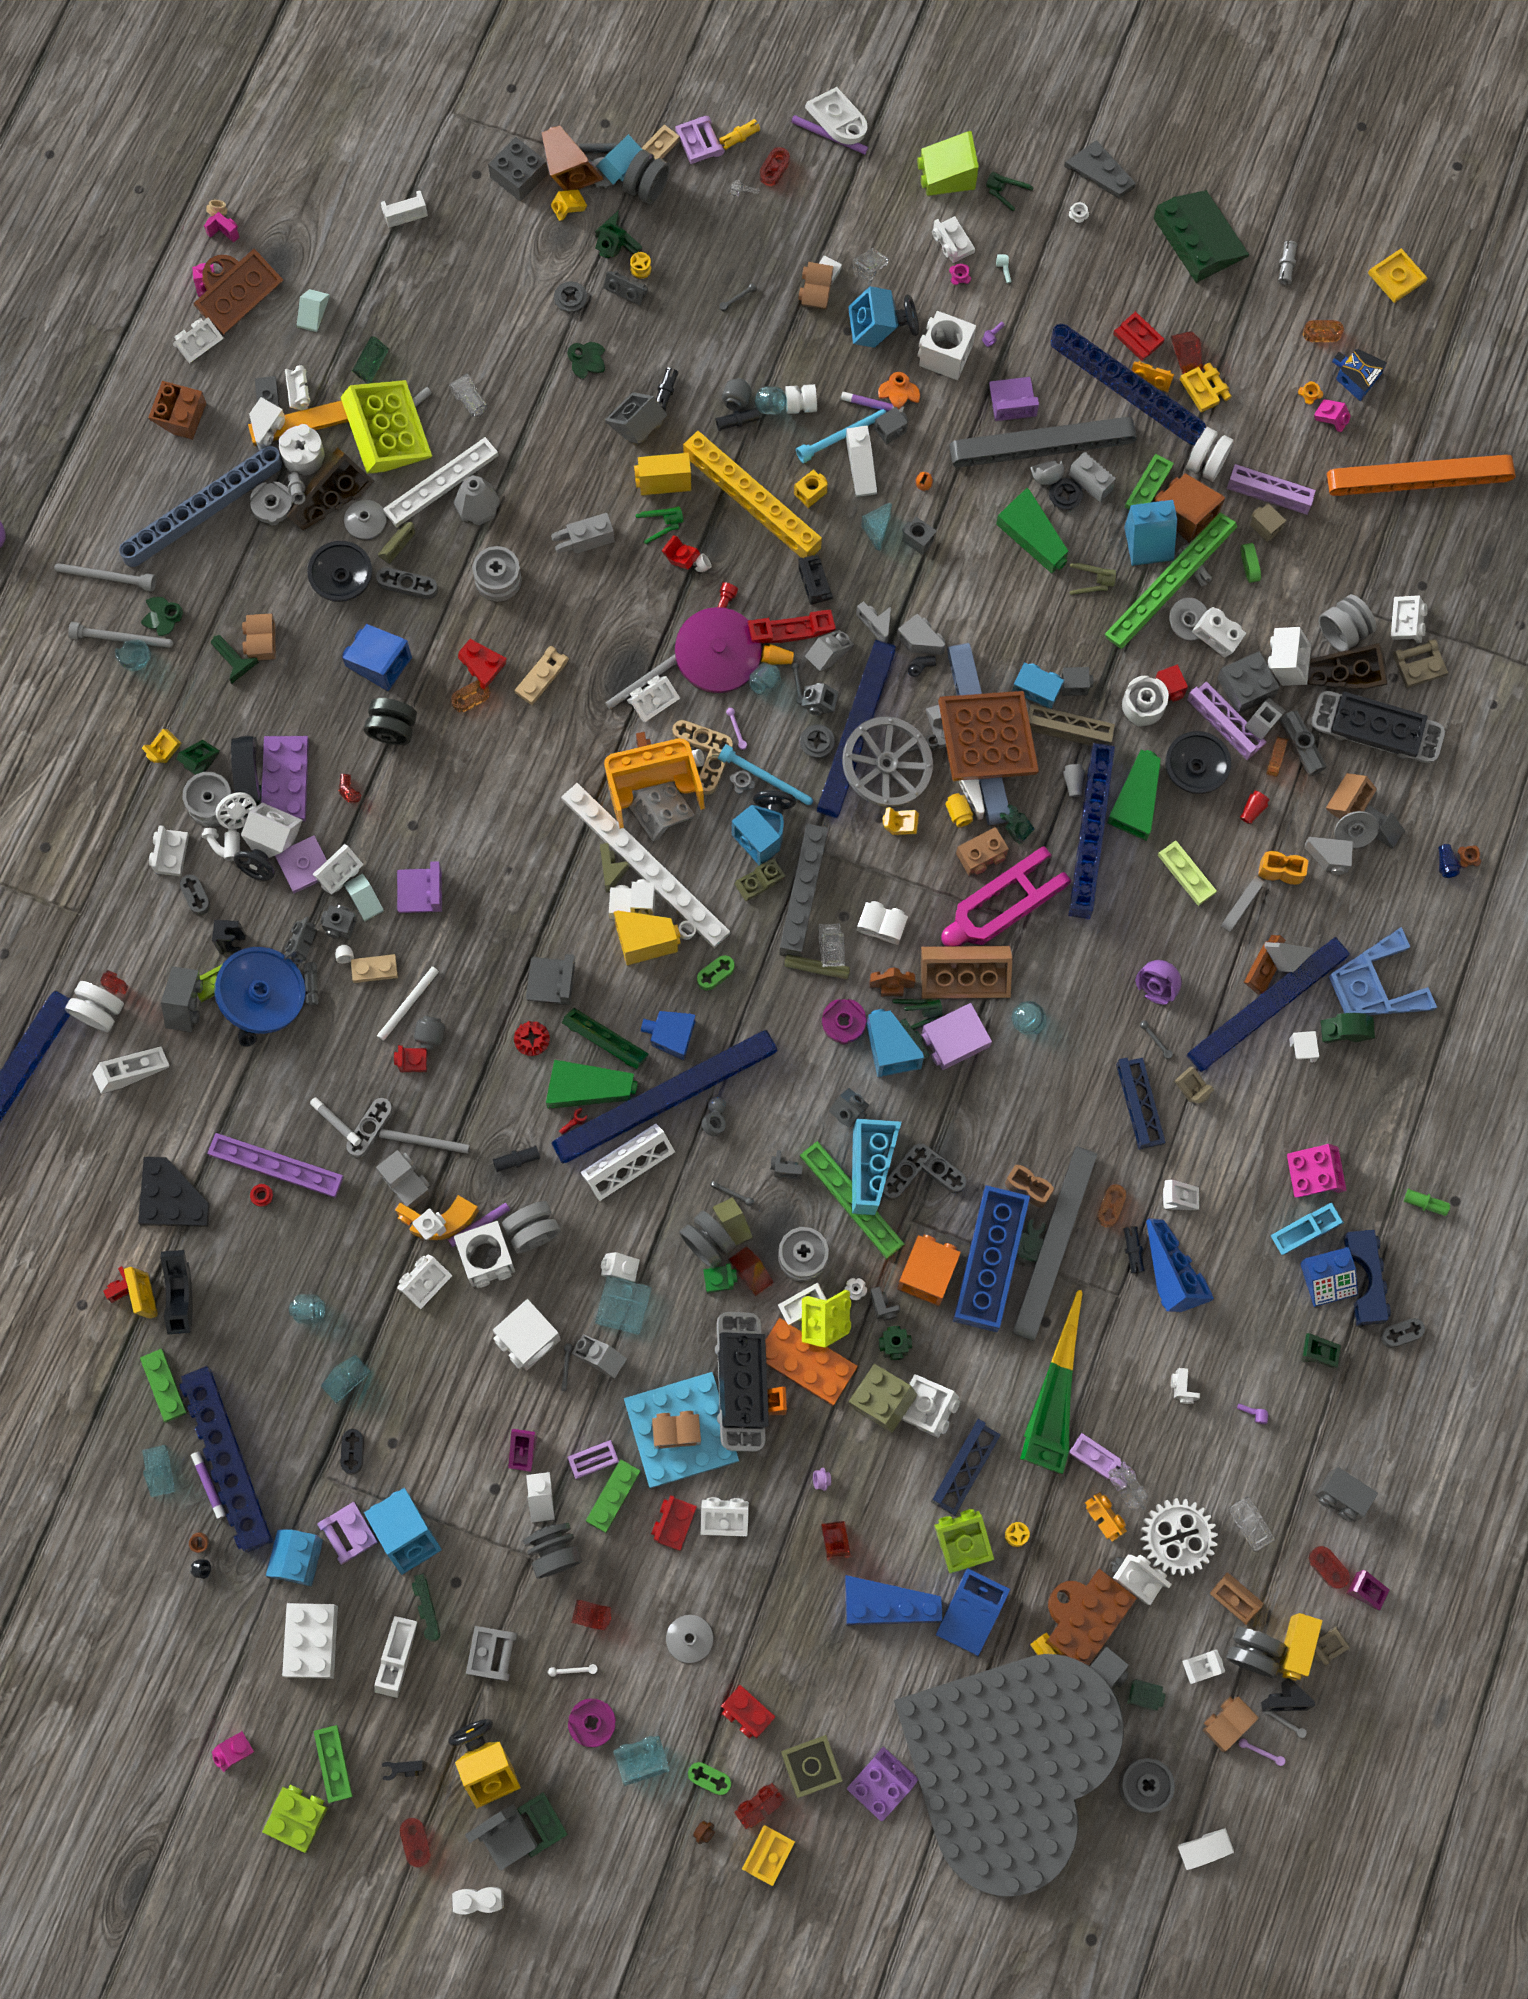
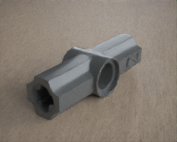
M1298 711L1286 713L1279 721L1292 743V751L1298 755L1308 776H1314L1325 770L1327 766L1314 744V735L1307 730ZM1298 741H1305L1308 746H1302Z

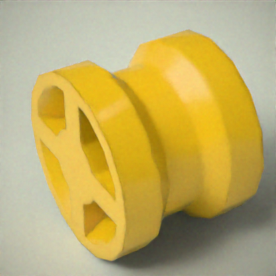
M637 252L632 255L630 259L632 275L638 279L648 277L651 273V259L649 255L644 252Z
M1021 1522L1012 1523L1005 1532L1006 1542L1013 1547L1023 1546L1030 1537L1028 1527Z

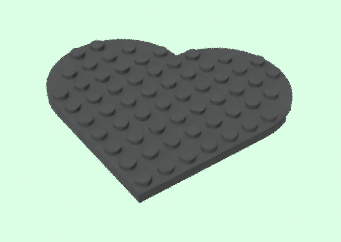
M1041 1654L894 1700L938 1845L953 1871L972 1887L998 1896L1028 1894L1042 1888L1055 1879L1067 1865L1075 1849L1079 1830L1078 1809L1075 1799L1083 1797L1100 1786L1113 1771L1121 1754L1124 1738L1123 1714L1119 1701L1108 1682L1091 1666L1076 1658L1059 1654Z

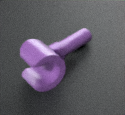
M1000 322L991 331L987 330L984 333L982 341L987 347L992 346L997 339L994 335L1005 326L1004 323Z
M1238 1404L1237 1409L1251 1415H1256L1255 1423H1268V1412L1266 1410L1252 1409Z

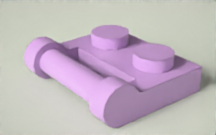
M703 116L675 126L676 133L680 136V142L690 164L713 156L719 157L725 152L711 127L712 122L709 116ZM699 128L704 129L712 147L707 148Z
M355 1502L350 1503L317 1524L321 1531L324 1530L339 1556L337 1559L341 1565L378 1543ZM336 1522L339 1523L353 1547L348 1552L332 1527Z

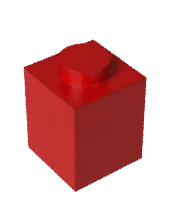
M1178 664L1157 672L1156 678L1161 680L1167 687L1169 693L1168 701L1172 700L1175 702L1182 699L1188 686Z

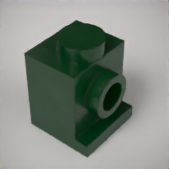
M611 223L601 226L595 249L600 251L599 255L604 258L618 255L627 231Z

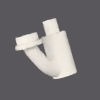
M205 828L202 838L207 839L215 853L227 861H234V855L240 851V833L237 832V829H228V832H225L224 847H222L216 840L219 837L217 829Z

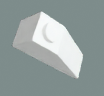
M868 426L847 428L846 444L856 497L877 494Z
M157 1047L100 1062L93 1072V1076L102 1094L123 1088L169 1068V1063L162 1047Z

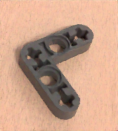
M916 1144L886 1179L883 1195L889 1200L898 1199L921 1170L952 1193H960L964 1190L966 1177L927 1145ZM917 1150L918 1152H920L921 1150H924V1156L926 1158H919V1160L916 1162V1165L919 1166L917 1168L914 1165V1163H912L913 1160L916 1158L915 1151ZM934 1163H941L944 1166L945 1170L942 1174H935L932 1171ZM904 1166H909L913 1174L905 1178L900 1174V1169ZM948 1170L952 1171L949 1175L951 1178L961 1179L960 1184L962 1186L956 1185L955 1187H953L951 1185L952 1180L948 1177L946 1181L943 1180V1178L947 1175ZM896 1176L901 1181L896 1189L898 1193L892 1192L889 1194L887 1186H893L896 1183L897 1179L893 1178Z

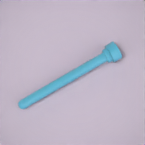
M882 409L811 446L803 444L797 447L796 454L803 464L810 461L814 453L846 438L847 428L869 426L875 423L876 418L887 411Z
M725 744L717 758L724 763L732 762L783 792L793 795L797 800L806 805L813 803V799L810 796L736 755L733 747Z

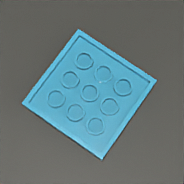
M713 1372L624 1398L650 1489L739 1462L737 1452L729 1451L721 1444L720 1424L717 1422V1416L720 1413L719 1392ZM682 1411H694V1414H699L701 1445L654 1449L652 1418H657L656 1414L670 1413V1416H680Z

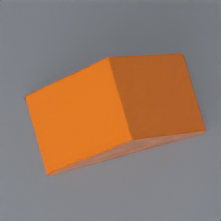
M786 1387L767 1389L768 1415H786Z

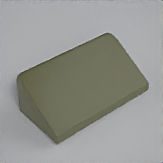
M412 522L404 523L378 553V557L390 564L416 534L414 524Z

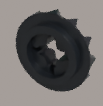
M1069 478L1058 480L1051 485L1049 490V500L1052 501L1054 507L1057 506L1062 511L1064 509L1071 511L1074 507L1079 506L1083 497L1081 486L1075 480ZM1063 489L1067 494H1070L1068 501L1065 497H1061Z

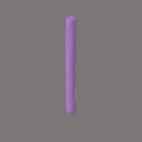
M796 115L792 118L791 123L864 155L868 151V147L860 143L843 144L836 141L823 127Z

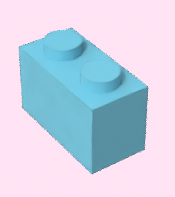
M628 134L596 167L612 184L618 179L623 181L631 161L643 149Z

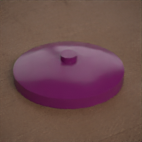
M707 608L693 614L680 628L675 643V658L682 675L692 685L706 692L727 693L745 685L755 674L761 658V643L752 642L748 619L742 614L728 608Z

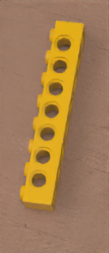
M697 431L683 444L684 453H689L691 463L799 557L805 558L815 555L821 549L822 537L702 433Z

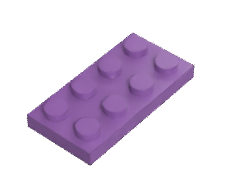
M264 736L261 803L263 802L302 819V821H306L308 736Z

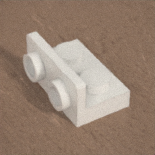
M955 216L942 223L938 219L934 221L933 237L941 243L944 255L947 258L949 257L952 263L975 253L973 244Z
M199 318L191 324L193 329L187 333L183 330L174 337L176 339L173 343L174 347L180 350L189 364L223 339L209 318H206L204 321L202 318Z
M1420 596L1394 597L1391 638L1393 640L1414 639L1416 643H1422V636H1425L1426 632L1423 620L1424 616H1427V604L1423 602Z
M657 675L648 681L649 685L644 689L639 687L630 693L631 697L627 701L633 705L643 722L648 721L680 699L667 676L659 677Z
M159 825L158 832H155L153 836L154 853L151 852L149 857V865L155 873L173 876L182 875L189 838L188 832L166 830L164 826Z
M344 844L313 875L320 882L323 890L332 895L334 892L339 891L350 877L355 876L359 872L363 863Z
M429 1254L426 1257L422 1256L415 1263L416 1268L410 1274L406 1273L399 1280L400 1285L397 1287L419 1309H422L452 1277Z
M710 1497L707 1500H702L700 1535L747 1536L749 1502L740 1498L724 1501L716 1497Z
M1128 1554L1113 1578L1145 1604L1151 1605L1162 1586L1170 1588L1172 1584L1165 1579L1167 1577L1165 1573L1157 1568L1152 1569L1149 1566L1151 1562L1141 1555L1135 1557Z

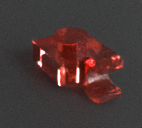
M107 970L106 973H103L100 980L101 986L105 987L104 989L112 994L117 995L119 992L125 995L128 989L126 982L119 979L117 973Z

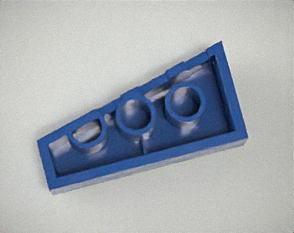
M845 1575L846 1625L939 1623L942 1621L941 1596Z

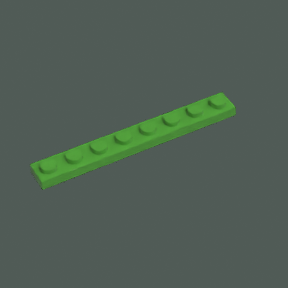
M1220 512L1105 633L1106 639L1122 649L1237 528L1236 522Z

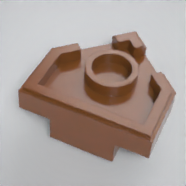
M895 967L889 968L882 975H880V972L870 974V988H881V996H903L904 988H914L915 985L914 973L906 972L905 975Z

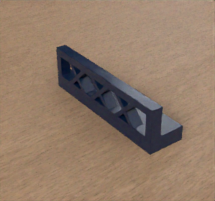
M1128 1058L1119 1059L1116 1067L1138 1149L1141 1150L1165 1144L1143 1058L1129 1061ZM1139 1064L1141 1074L1136 1079L1132 1076L1130 1066ZM1137 1084L1146 1090L1147 1095L1144 1100L1138 1098ZM1142 1106H1145L1152 1112L1149 1122L1144 1120L1141 1110ZM1148 1127L1157 1132L1159 1140H1149Z
M977 1419L931 1500L933 1504L954 1516L957 1514L1001 1435L985 1426L986 1423L980 1419ZM982 1430L994 1437L991 1444L980 1447L978 1441ZM976 1442L977 1448L972 1449L973 1445ZM987 1449V1451L985 1452V1454H984V1456H983L981 1450ZM978 1451L981 1460L979 1465L969 1467L967 1462L968 1454ZM963 1463H965V1467H966V1468L960 1470V1468L962 1467ZM976 1469L973 1476H971L970 1470ZM967 1471L969 1483L966 1486L957 1487L956 1475ZM953 1483L954 1489L949 1490L951 1484ZM965 1489L960 1497L959 1490ZM956 1492L958 1499L954 1509L942 1502L945 1495Z

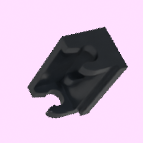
M819 555L798 558V569L810 605L833 599Z
M214 920L212 942L219 954H224V952L236 953L242 950L241 947L232 946L234 940H246V933L240 922Z

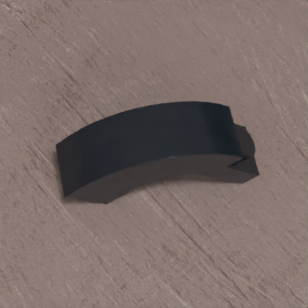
M241 736L231 739V763L235 793H246L254 801H259L260 787L256 766L257 737ZM240 798L239 802H244L245 798Z
M184 1250L162 1251L160 1259L166 1288L164 1321L167 1335L191 1333L193 1301L189 1262L186 1261Z

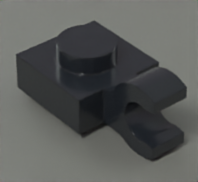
M423 1760L382 1763V1767L389 1766L392 1769L391 1775L383 1776V1780L386 1781L393 1780L398 1773H405V1777L419 1776V1771H425V1762Z

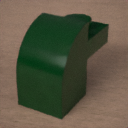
M1364 1013L1336 1014L1337 1017L1321 1020L1322 1042L1324 1043L1346 1039L1356 1043L1375 1039L1374 1020L1370 1015Z

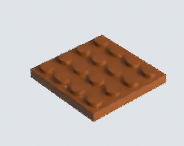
M1024 691L942 696L938 699L953 781L1037 775L1039 770Z

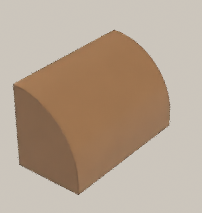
M1346 773L1326 809L1339 819L1352 812H1364L1377 788L1367 776Z

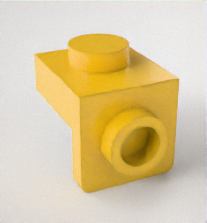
M579 190L559 191L552 201L551 207L560 221L564 220L567 213L585 211L587 204Z
M162 729L151 745H144L142 749L147 753L146 757L154 763H167L182 743L168 729Z
M887 807L886 813L883 816L884 828L892 835L917 834L919 813L916 810L895 811L891 807Z

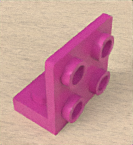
M1326 1144L1287 1154L1295 1197H1304L1329 1190L1337 1193L1347 1191L1339 1148L1337 1146Z

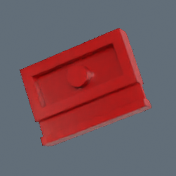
M1136 311L1113 332V335L1142 362L1148 355L1150 356L1165 340Z

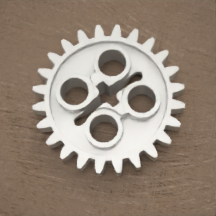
M1178 1498L1174 1499L1173 1505L1166 1500L1164 1501L1165 1508L1160 1504L1156 1505L1158 1513L1151 1510L1149 1514L1152 1519H1144V1522L1149 1526L1141 1528L1142 1532L1147 1533V1536L1142 1537L1141 1541L1147 1542L1148 1545L1142 1549L1150 1550L1151 1553L1147 1556V1559L1153 1557L1156 1559L1153 1564L1154 1567L1161 1563L1162 1572L1170 1568L1171 1575H1174L1176 1570H1179L1180 1576H1183L1185 1569H1187L1190 1574H1193V1566L1201 1570L1202 1565L1200 1562L1209 1563L1206 1555L1213 1556L1215 1554L1210 1547H1216L1217 1543L1211 1541V1538L1218 1536V1534L1211 1532L1210 1529L1216 1525L1208 1524L1207 1521L1211 1518V1515L1205 1517L1202 1515L1205 1508L1197 1511L1196 1502L1189 1507L1187 1499L1182 1502V1505L1179 1504ZM1182 1516L1190 1518L1192 1523L1190 1528H1184L1181 1525L1180 1520ZM1161 1523L1168 1525L1170 1529L1169 1534L1166 1536L1162 1535L1158 1530ZM1195 1529L1199 1531L1197 1534L1183 1538L1181 1543L1179 1540L1164 1545L1159 1543L1161 1540L1174 1537L1177 1532L1178 1534H1184ZM1190 1539H1196L1199 1542L1200 1547L1198 1551L1190 1549L1188 1544ZM1168 1546H1174L1177 1549L1178 1554L1176 1558H1170L1167 1555L1166 1550Z

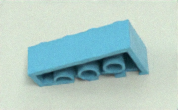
M856 1120L853 1127L852 1214L875 1215L882 1197L901 1122Z

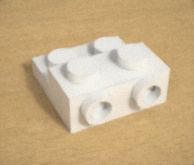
M914 1374L909 1385L913 1387L918 1396L901 1420L939 1438L940 1434H945L949 1428V1421L947 1420L951 1412L956 1413L959 1408V1396L946 1387Z

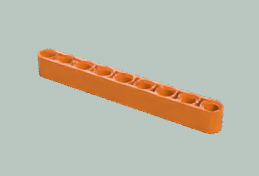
M1511 455L1336 468L1326 473L1329 494L1332 496L1503 483L1511 481L1516 477Z

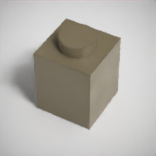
M1268 503L1263 508L1261 506L1252 513L1251 516L1253 518L1250 526L1268 543L1283 530L1286 520Z

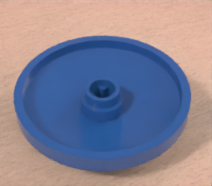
M249 947L231 955L222 964L214 987L217 1005L226 1019L244 1031L257 1034L273 1033L292 1023L304 1003L305 983L300 970L291 959L284 960V954L266 947Z

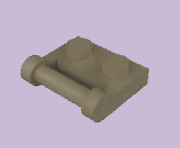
M1435 639L1429 640L1426 644L1404 651L1400 649L1393 652L1394 660L1406 688L1447 676L1448 671ZM1430 652L1431 657L1409 664L1405 662L1407 658Z

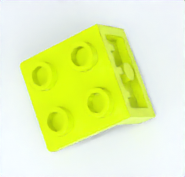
M844 1290L828 1300L809 1296L802 1298V1342L826 1348L850 1333L851 1299L849 1290Z

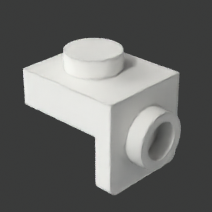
M430 1208L413 1221V1226L425 1240L430 1239L436 1233L440 1237L447 1231L444 1226L446 1223L439 1212L434 1214Z
M617 1252L608 1253L601 1262V1276H612L628 1282H635L640 1260Z
M1178 1368L1175 1374L1171 1376V1388H1174V1399H1180V1403L1194 1404V1401L1200 1399V1393L1187 1392L1188 1369Z
M1218 1650L1182 1661L1190 1684L1225 1673L1223 1661Z

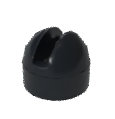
M239 1030L238 1041L241 1046L249 1047L256 1042L257 1037L255 1033Z
M198 1559L191 1564L192 1571L190 1572L194 1577L205 1579L210 1575L211 1564L208 1560Z

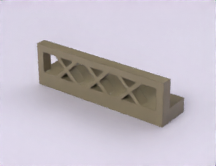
M1033 704L1030 705L1028 717L1031 732L1109 750L1115 724ZM1033 711L1042 713L1045 718L1034 716ZM1058 717L1063 718L1066 723L1055 721L1054 719ZM1079 722L1084 723L1087 728L1076 726L1075 724ZM1100 727L1109 729V733L1097 731L1096 729Z

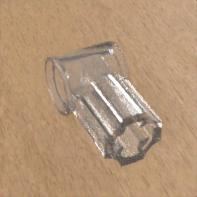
M467 373L449 384L454 397L458 401L461 400L472 417L480 416L488 408L486 402L478 393L473 380Z

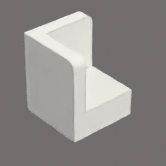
M1316 1031L1298 1032L1291 1035L1289 1038L1290 1047L1295 1048L1296 1059H1310V1062H1316L1319 1058Z

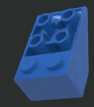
M967 1568L937 1630L936 1636L979 1656L1010 1589Z

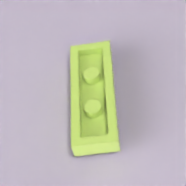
M1174 841L1158 853V857L1198 906L1216 894V889L1177 841Z

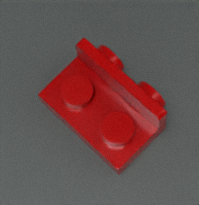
M671 1495L669 1500L664 1499L660 1509V1513H663L660 1522H655L651 1535L655 1536L654 1542L681 1551L697 1506L676 1499Z
M741 1685L721 1705L724 1709L722 1714L731 1723L736 1720L742 1725L739 1730L749 1739L752 1736L757 1739L775 1718L769 1710Z

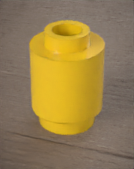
M960 793L949 796L945 805L952 822L957 827H964L973 822V813L966 796L960 795Z

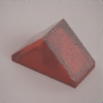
M1192 331L1172 335L1171 340L1182 374L1197 367L1202 370L1200 338Z
M747 1246L728 1259L755 1296L774 1283L761 1260Z
M845 1522L821 1524L826 1561L849 1558L850 1548Z

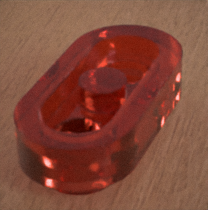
M774 148L760 168L759 176L763 184L767 186L775 185L782 177L790 162L789 152L785 148Z
M1319 1546L1310 1552V1565L1329 1587L1341 1589L1349 1583L1350 1575L1348 1570L1329 1548ZM1318 1555H1322L1324 1557L1323 1563H1319L1317 1561ZM1334 1573H1337L1340 1576V1580L1338 1582L1334 1581L1332 1578Z
M417 1818L406 1819L400 1826V1836L406 1859L410 1865L422 1867L431 1858L425 1827ZM410 1826H415L417 1828V1833L415 1835L409 1834L408 1830ZM417 1850H421L423 1852V1857L421 1859H417L415 1857V1852Z

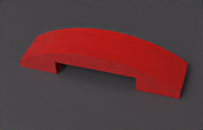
M831 610L810 612L809 616L770 621L769 618L748 620L751 640L756 643L799 641L821 636L836 629Z

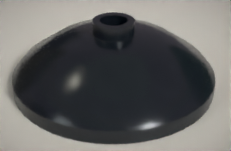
M333 541L321 546L314 552L308 563L307 575L311 587L319 596L334 602H344L358 597L366 590L372 578V564L369 556L360 546L348 541ZM344 575V579H338L339 576Z
M1192 731L1182 734L1172 742L1166 754L1165 766L1168 776L1177 787L1193 794H1206L1215 791L1224 784L1231 770V757L1227 747L1219 738L1207 732ZM1196 765L1200 770H1194L1192 766Z

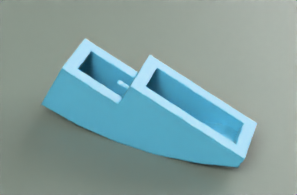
M1329 1203L1270 1236L1281 1255H1284L1344 1224L1334 1204Z

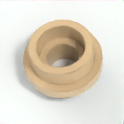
M211 200L206 207L207 213L211 216H214L217 212H220L223 216L227 214L226 204L221 200Z

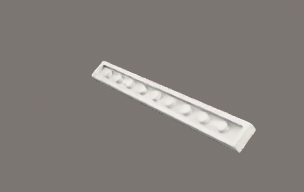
M578 783L561 797L562 801L605 843H608L625 862H629V866L642 879L654 883L655 891L685 921L693 922L696 926V931L714 949L730 934V931L624 828L619 829L618 822Z

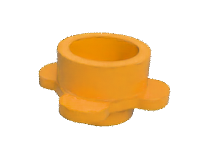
M1313 381L1308 382L1298 390V394L1303 396L1305 403L1308 405L1313 404L1316 399L1323 397V392L1320 390L1319 385Z

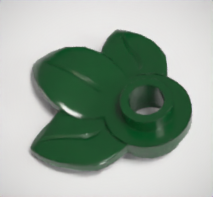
M588 342L584 345L580 343L572 344L568 348L567 355L572 362L574 374L584 380L588 371L603 373L605 365L600 356L605 352V348L595 342ZM575 350L580 351L582 355H577Z
M163 597L149 598L146 600V603L151 612L143 618L141 624L148 629H156L158 636H165L174 629L175 623L182 619L183 610L179 604L169 603ZM171 612H176L174 616H169Z

